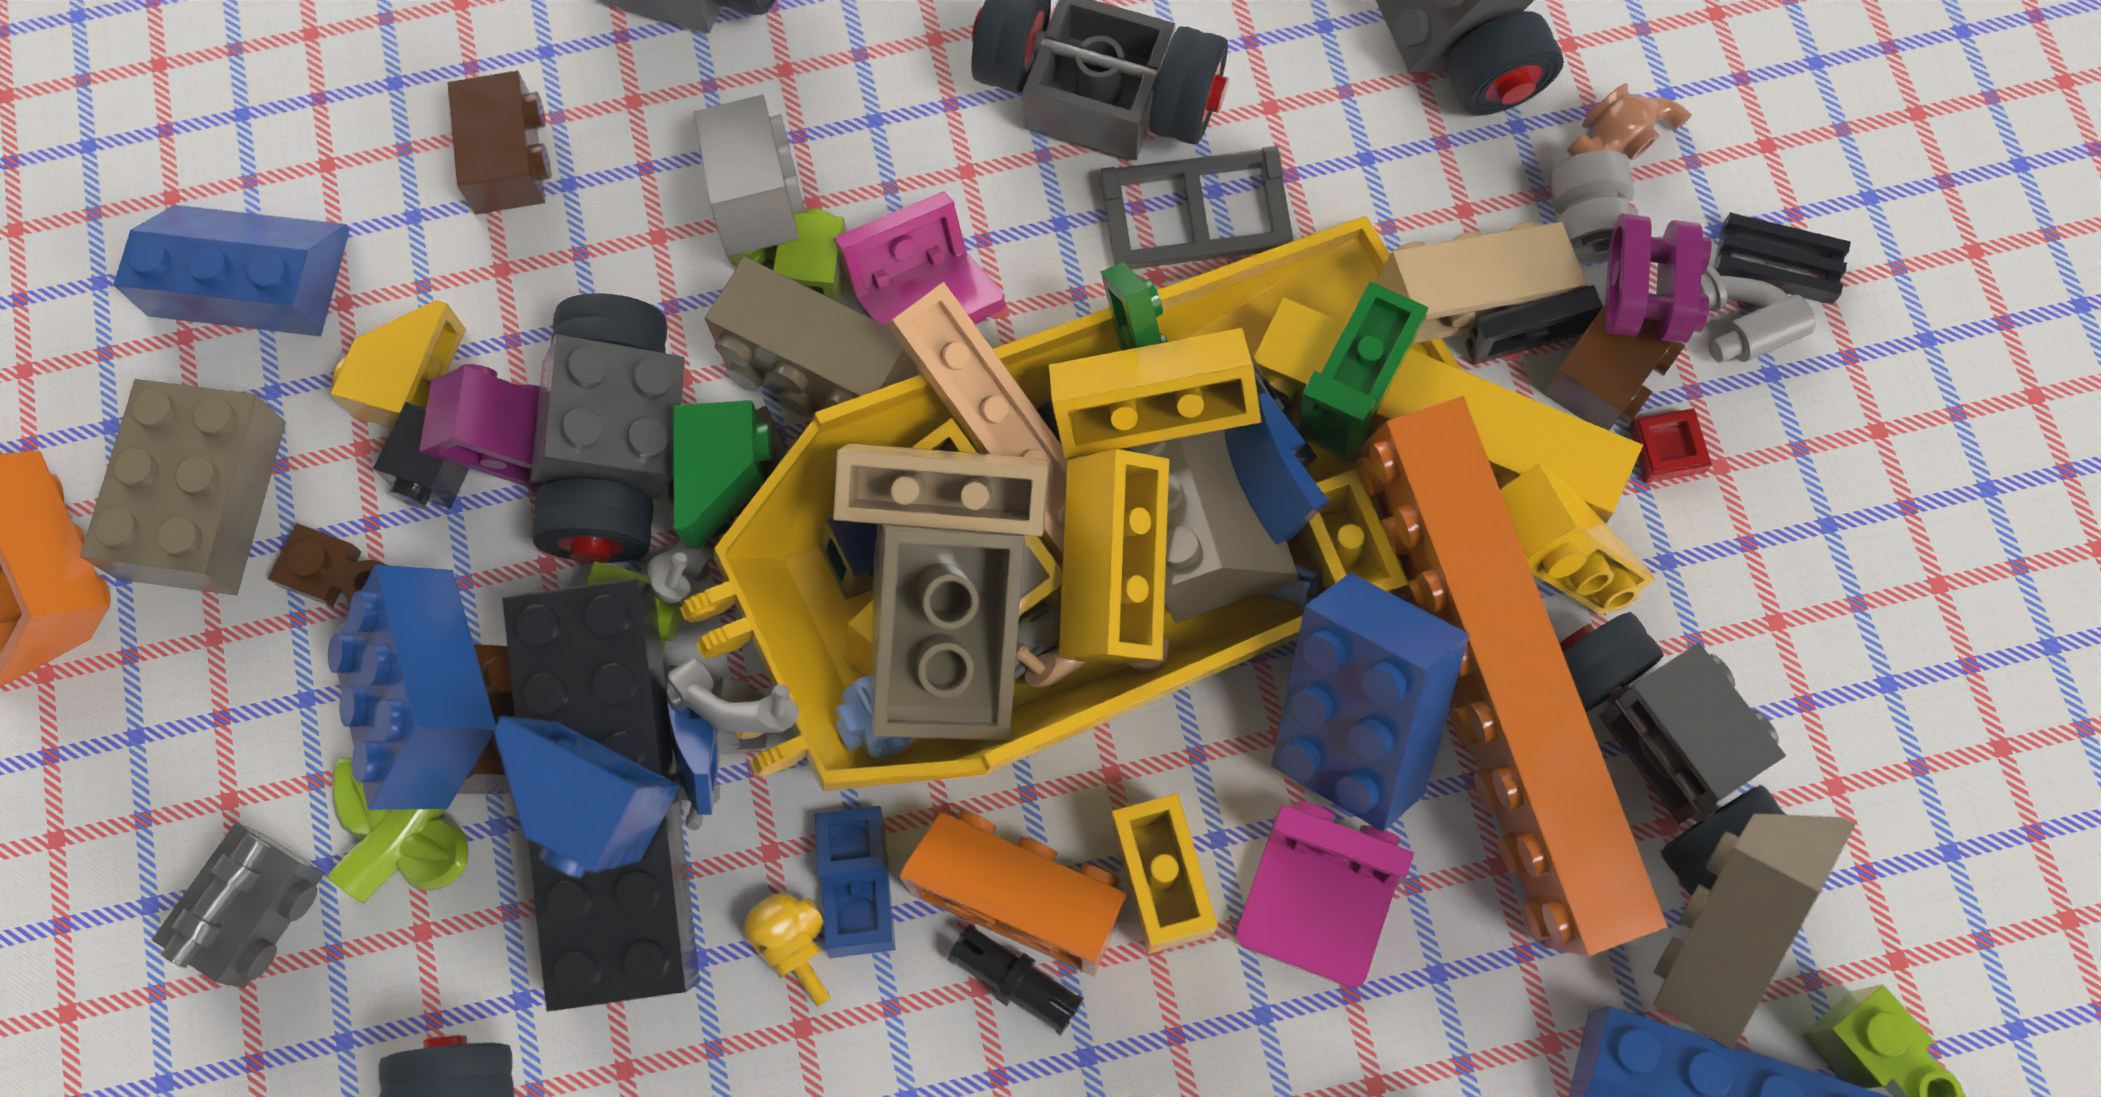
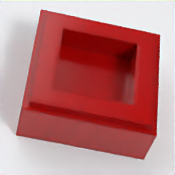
M1695 408L1634 418L1628 426L1632 440L1643 444L1638 456V462L1645 483L1706 473L1712 466Z

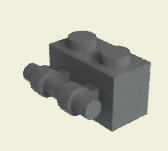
M235 822L151 940L164 948L161 956L171 963L182 968H186L189 964L216 983L245 989L250 981L257 979L270 966L277 952L275 944L291 921L298 920L309 910L317 896L316 885L325 872L265 834Z

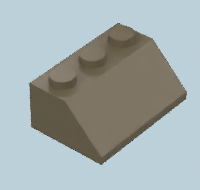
M1228 429L1121 449L1169 459L1164 603L1175 623L1300 580L1287 541L1278 545L1274 543L1252 509L1239 483L1227 449L1225 432Z
M1754 814L1740 837L1726 831L1706 867V870L1718 876L1712 890L1710 891L1699 885L1680 918V923L1691 928L1686 941L1683 942L1673 936L1653 972L1665 979L1653 1005L1733 1051L1821 892L1856 824L1843 817Z

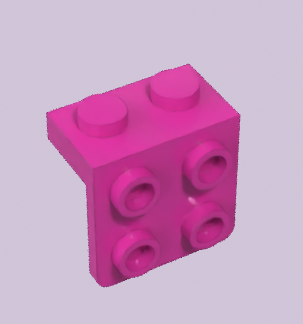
M945 191L834 237L852 299L867 317L884 325L943 282L975 325L984 321L988 316L1003 310L1006 305L1001 289L966 252L954 201Z
M1303 801L1296 802L1295 808L1282 804L1272 825L1236 930L1237 943L1242 948L1348 988H1357L1367 978L1395 888L1407 878L1415 852L1399 847L1400 838L1385 830L1382 832L1373 826L1361 825L1358 832L1333 822L1335 814L1321 806Z

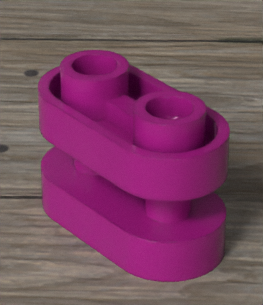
M1622 213L1615 223L1609 246L1604 319L1605 330L1608 334L1635 337L1639 333L1644 319L1655 320V334L1658 340L1686 344L1691 339L1693 332L1700 333L1703 331L1708 318L1709 297L1707 294H1701V277L1705 274L1710 262L1711 239L1703 237V229L1700 223L1671 220L1663 238L1651 237L1652 225L1651 219L1648 216ZM1650 262L1658 263L1656 294H1649Z

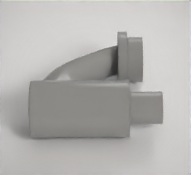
M1708 266L1705 274L1701 277V294L1708 295L1709 310L1717 311L1724 308L1727 304V299L1747 302L1760 308L1728 322L1725 326V334L1709 341L1710 354L1719 363L1734 356L1741 362L1749 361L1808 336L1815 330L1814 313L1808 302L1800 295L1788 296L1776 286L1759 280L1720 276L1711 266Z

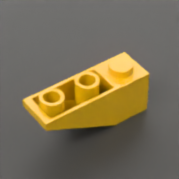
M1537 463L1500 489L1532 574L1600 615L1607 611H1617L1630 605L1638 598L1642 588L1656 580L1648 567L1569 484L1540 463Z

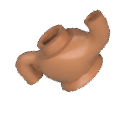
M1623 84L1606 96L1583 121L1582 127L1592 128V139L1586 134L1581 135L1568 147L1567 152L1574 156L1589 151L1609 150L1620 152L1623 155L1626 154L1633 161L1658 139L1659 134L1653 129L1658 119L1667 121L1677 130L1690 119L1692 114L1683 106L1669 99L1661 97L1648 98L1636 94H1628V84Z

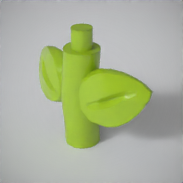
M352 758L337 759L332 775V798L335 815L342 829L358 840H362L327 874V877L338 888L356 901L365 904L397 870L400 871L413 888L422 890H437L446 887L463 873L468 864L467 836L453 820L440 818L446 809L368 810L363 785L356 782L353 777Z

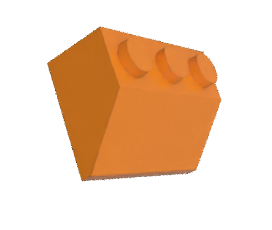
M40 451L0 454V685L8 684L91 640L110 607L109 587L103 577L97 576L92 564L80 557L85 534L80 526L73 524L64 504L62 484L56 475L50 473Z
M960 810L957 819L940 812L905 864L900 875L911 895L1095 977L1127 900V893L1116 889L1119 879L1089 864L1083 863L1080 871L1077 872L1054 862L1058 853L1054 849L1033 839L1021 837L1018 845L999 838L993 835L997 828L995 824L971 812Z

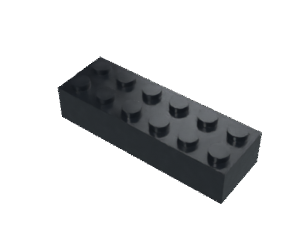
M640 579L502 597L515 718L559 722L677 784L656 597L651 589V585ZM678 791L641 861L618 866L614 869L601 870L598 873L585 869L582 877H576L543 861L539 856L544 846L528 838L546 1012L685 993L700 983Z

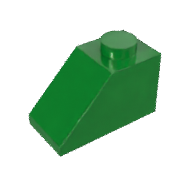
M752 400L673 405L674 530L687 549H700L763 484V461L773 460V434L770 422H761Z

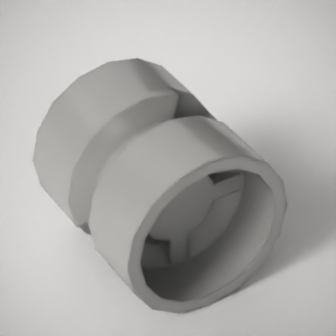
M1609 150L1589 151L1561 161L1552 169L1549 175L1554 208L1560 214L1557 222L1563 223L1578 262L1581 264L1608 261L1610 240L1619 215L1622 213L1638 215V210L1629 205L1635 192L1628 157L1620 152Z

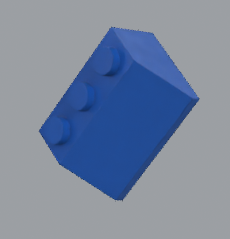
M173 205L130 230L113 286L148 317L321 337L350 229L346 224Z
M501 716L494 729V733L525 837L544 846L539 857L549 865L576 877H582L585 869L598 873L601 870L614 869L618 866L641 861L680 785L559 722Z

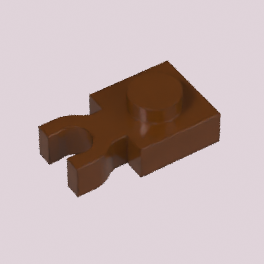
M297 523L268 580L280 588L334 607L340 593H343L351 602L354 593L362 591L375 564H386L376 560L357 562L362 551L354 544Z

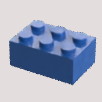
M375 564L362 591L354 593L350 603L349 616L340 633L333 634L328 647L329 669L332 673L338 674L342 692L339 706L340 719L343 726L350 728L354 745L352 754L353 777L356 782L363 785L368 810L448 809L492 738L496 727L453 570Z
M1349 573L1305 605L1271 766L1384 832L1426 794L1470 634Z

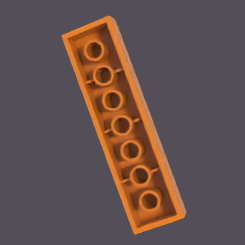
M1464 395L1386 421L1359 448L1362 457L1357 459V470L1368 495L1376 494L1385 518L1380 522L1395 556L1400 557L1406 573L1408 586L1407 589L1403 590L1405 600L1470 634L1452 696L1455 708L1450 710V718L1460 743L1464 747L1471 746L1480 770L1474 773V783L1480 800L1488 811L1495 810L1504 836L1498 838V847L1504 864L1513 876L1519 875L1528 901L1522 903V910L1530 932L1537 941L1543 940L1548 949L1591 956L1668 928Z

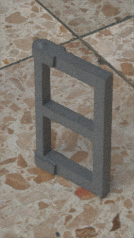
M1278 146L1121 168H1100L1099 183L1102 185L1114 265L1124 262L1131 270L1241 256L1262 253L1294 241ZM1261 168L1272 232L1210 240L1200 176ZM1183 178L1193 242L1131 250L1121 186Z

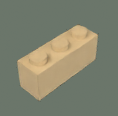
M1525 222L1515 225L1507 231L1481 235L1479 232H1467L1455 237L1451 241L1425 245L1424 242L1420 241L1410 242L1392 251L1374 282L1429 307L1426 319L1413 343L1467 334L1475 327L1476 317L1588 286L1562 222L1539 226L1534 222Z
M848 443L837 451L833 520L1042 536L1045 523L1049 459Z

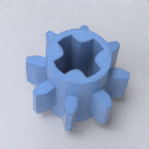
M868 675L858 679L844 691L842 695L843 705L836 708L841 720L835 725L849 751L857 749L862 745L867 755L881 759L899 753L914 738L872 736V675Z

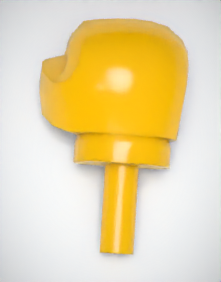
M784 892L774 894L758 903L747 914L743 923V932L749 943L770 968L774 966V970L780 979L794 970L811 999L818 1007L831 998L808 962L810 958L821 952L813 941L822 929L823 920L821 914L810 898L797 900L792 895Z

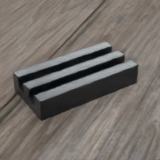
M1730 212L1722 223L1713 268L1720 276L1763 281L1776 286L1786 294H1797L1805 299L1833 305L1842 294L1843 284L1840 283V280L1846 272L1847 262H1844V258L1849 253L1851 241ZM1734 252L1762 259L1768 265L1731 257V254ZM1791 266L1824 274L1825 279L1784 269H1788Z
M1592 285L1479 316L1475 319V327L1469 333L1471 338L1466 340L1465 345L1473 365L1577 337L1586 332L1603 308L1595 286Z

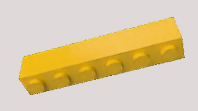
M1282 298L1254 355V359L1261 368L1262 373L1279 398L1285 395L1290 404L1293 401L1298 404L1302 403V393L1314 371L1322 372L1347 325L1346 322L1288 298ZM1409 350L1370 425L1369 434L1373 435L1388 420L1464 395L1499 489H1502L1534 465L1540 463L1567 482L1607 524L1615 511L1643 444L1417 351Z

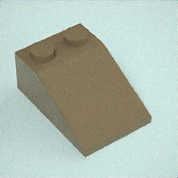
M877 523L872 607V736L1010 740L1025 543L1024 535Z

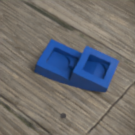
M1266 392L1258 396L1261 423L1229 428L1225 432V438L1239 483L1261 524L1274 543L1278 545L1293 538L1329 500L1295 456L1306 442L1270 394Z
M669 665V672L678 665ZM668 700L675 763L681 783L696 812L701 815H712L719 766L717 730L705 719H699V714L689 707L684 711H679Z
M881 806L815 814L818 877L822 885L825 950L829 959L896 950L890 877Z

